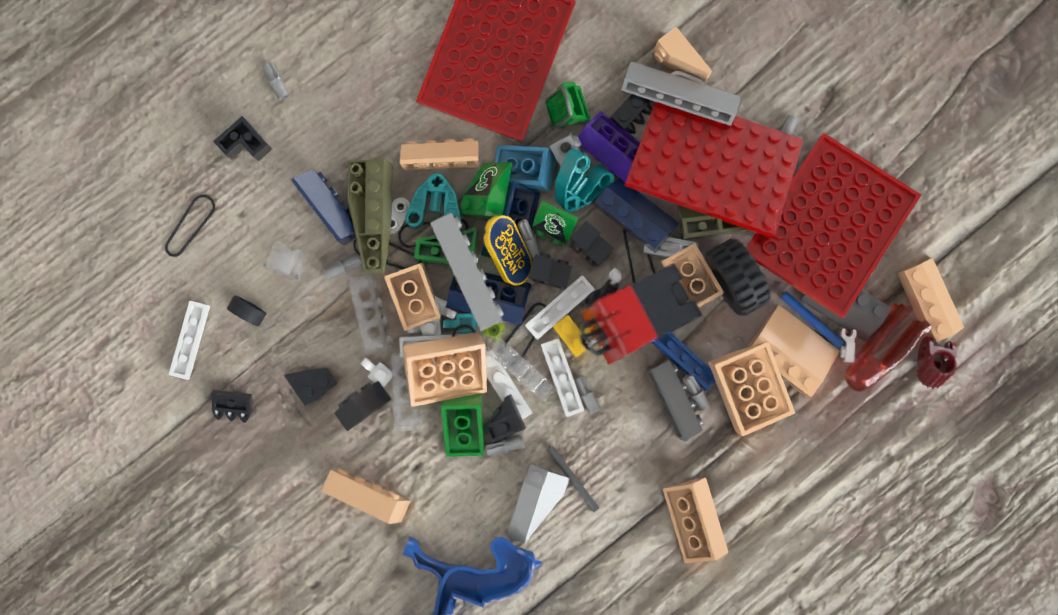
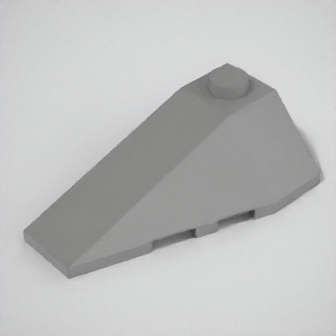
M530 464L507 537L525 544L563 497L570 478L537 464Z

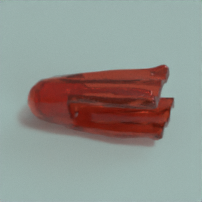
M902 303L900 305L893 304L882 325L868 338L855 356L854 362L849 364L845 371V380L852 390L863 392L875 386L878 381L883 379L907 357L925 334L931 330L929 322L913 320L880 361L873 356L878 348L913 311L911 306H905Z

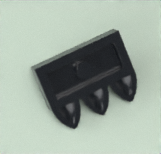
M631 94L610 118L628 133L635 134L636 128L633 122L644 125L645 120L642 113L650 115L653 108L648 99Z
M213 390L211 393L212 413L217 420L221 419L225 412L230 421L236 418L237 413L243 423L248 421L252 412V394Z

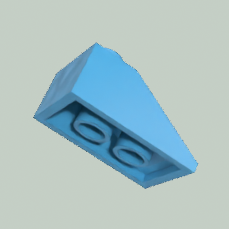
M497 145L494 162L512 163L509 182H515L532 190L551 192L556 166V158L552 150L543 147Z

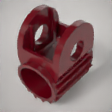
M926 336L923 338L917 356L919 368L917 370V377L922 385L932 389L935 387L939 388L955 373L957 369V347L955 342L948 341L944 347L934 346L931 337ZM940 354V362L933 361L935 355Z

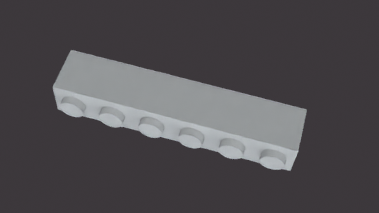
M632 61L621 91L730 126L737 113L741 98L732 93Z
M452 213L430 222L480 331L502 322L501 316L504 314L499 304L495 306L493 302L495 295L491 287L487 288L484 281L487 278L483 270H478L476 263L479 261L475 253H470L468 249L470 242L466 234L462 235L459 230L462 228L458 217L454 218Z

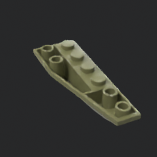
M384 158L348 161L347 199L364 273H384L391 228L392 164Z
M677 204L682 240L752 232L746 228Z

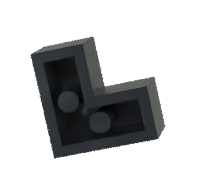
M243 116L213 141L231 160L246 149L256 160L260 161L273 149Z
M585 221L569 241L571 243L570 247L577 254L581 252L586 256L585 261L591 266L596 265L598 267L614 247L600 236L601 233L588 221Z
M540 252L539 255L535 254L529 280L566 290L572 266L568 265L569 262L560 259L555 262L554 259L550 258L551 255Z
M379 381L372 385L370 382L360 388V393L354 391L347 399L338 404L340 408L334 414L347 432L392 400Z

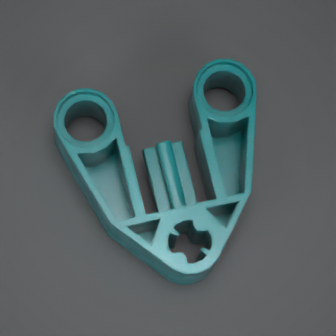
M571 149L567 152L555 181V201L567 212H573L589 205L606 187L613 183L614 179L613 175L601 165L594 166L584 177V173L590 166V159L578 149Z
M435 173L431 175L416 190L405 215V220L412 229H419L424 223L428 194H431L429 212L440 213L442 196H445L444 216L452 213L453 217H458L461 223L454 190L442 174ZM437 180H440L441 184H439V187H435V183H437ZM418 215L420 219L417 223H411V216Z

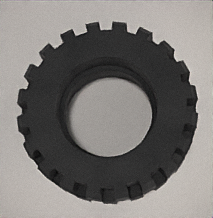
M729 239L707 251L705 261L724 292L722 296L725 302L728 303L729 307L736 314L746 316L769 302L771 292L765 276L753 255L741 241Z

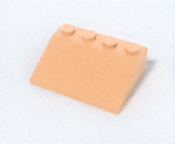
M777 305L747 346L750 347L763 342H769L782 379L805 397L813 396L840 350L780 305Z
M479 332L402 345L411 407L487 392L485 344Z
M769 342L737 350L708 362L734 430L741 436H745L795 413Z

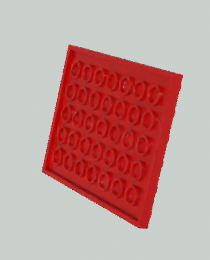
M455 0L416 103L523 143L576 1Z
M655 101L624 186L774 238L804 139L735 116L730 126Z
M823 132L792 178L775 237L771 238L756 232L747 245V249L759 265L838 317L843 318L911 213L921 194Z

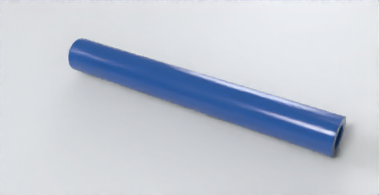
M787 291L782 294L780 298L835 347L840 348L844 344V341L791 294Z

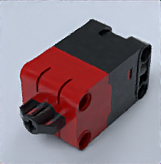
M675 263L639 282L596 301L594 305L582 311L581 314L585 322L580 327V341L586 350L597 357L603 354L609 365L643 345L669 332H673L703 315L695 300L689 301L690 299L681 282L679 283L683 278ZM593 327L592 329H590L591 332L585 334L586 328ZM597 344H598L599 347L603 346L602 348H600V349H598V350H595V349L592 348L593 346H595V345H597Z

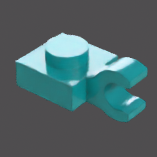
M456 314V320H443L444 329L456 328L457 326L467 324L472 326L477 332L476 320L473 314ZM462 327L457 330V334L473 333V331L467 327Z

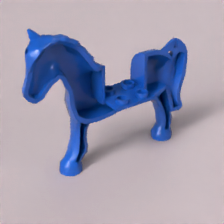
M410 536L403 552L404 556L412 558L416 568L428 570L438 578L439 586L433 615H452L457 600L454 597L484 607L485 603H490L492 600H500L513 594H518L523 588L528 586L534 569L542 564V561L535 560V555L532 551L518 548L504 537H498L491 542L490 550L496 559L497 569L481 570L470 566L441 562L425 554L421 550L418 540Z

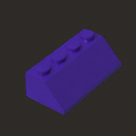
M600 111L585 125L578 135L581 143L580 147L589 152L597 161L605 165L612 173L616 174L626 183L640 142Z

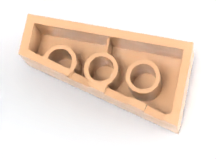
M343 468L330 470L321 491L388 524L402 522L411 501L394 492L382 489L377 484L368 483L366 479L355 475L354 477L349 475V471Z

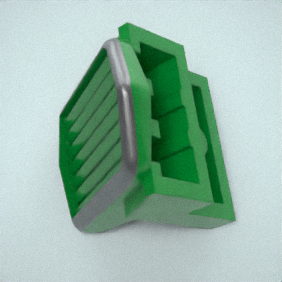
M563 82L545 101L549 118L555 129L572 124H587L591 121L581 86H576L575 82Z

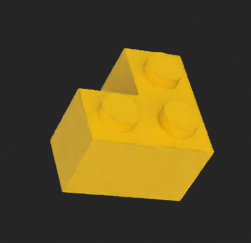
M569 315L552 327L574 357L579 356L586 350L580 341V330ZM593 327L586 328L585 334L591 332L590 329H592Z

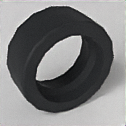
M236 295L233 296L227 306L228 311L255 326H260L267 314L258 306Z

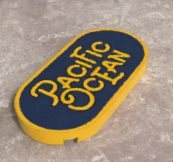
M492 217L485 227L484 243L502 279L508 284L521 285L529 278L532 267L529 251L514 221L510 217Z

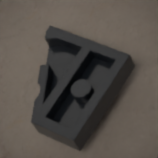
M327 368L284 375L305 406L338 384Z
M511 394L504 398L505 400L483 425L490 443L526 429Z

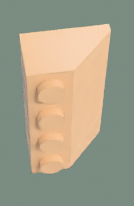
M471 138L463 139V142H455L453 139L444 140V143L428 140L425 141V144L408 141L406 144L401 145L400 165L404 171L480 167L478 141H474Z
M933 258L897 273L925 337H931L933 342H938L964 328Z
M706 478L693 479L663 488L684 562L714 561L727 554L728 549Z

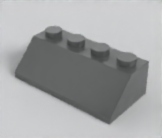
M863 289L843 318L838 317L805 294L800 299V301L852 333V330H856V336L863 341H866L882 325L892 309Z
M666 360L647 369L678 438L685 442L703 431L701 427L703 425L702 419L699 414L695 415L693 410L695 407L691 397L687 398L685 390L687 388L683 380H679L677 377L678 369L675 363Z

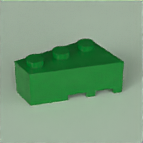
M471 228L470 230L460 231L462 235L466 234L470 242L468 246L470 253H475L478 229ZM436 235L417 239L414 255L416 262L450 266Z

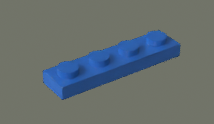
M671 332L651 341L686 375H694L699 386L704 391H707L713 385L715 378L711 368Z

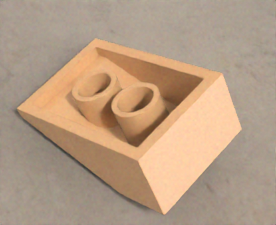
M674 27L657 41L653 52L655 53V59L659 63H663L665 67L674 71H682L699 78L704 83L707 81L712 70L677 27Z
M696 243L661 261L664 268L675 263L683 278L679 283L681 282L690 299L689 301L695 300L698 308L724 294Z
M424 263L384 276L404 331L441 318Z

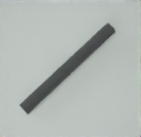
M553 446L547 450L566 477L570 478L569 481L593 512L597 511L599 506Z

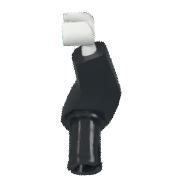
M613 268L608 275L612 280H607L602 288L591 292L585 299L587 305L585 310L594 305L596 301L617 292L618 282L621 280V272Z

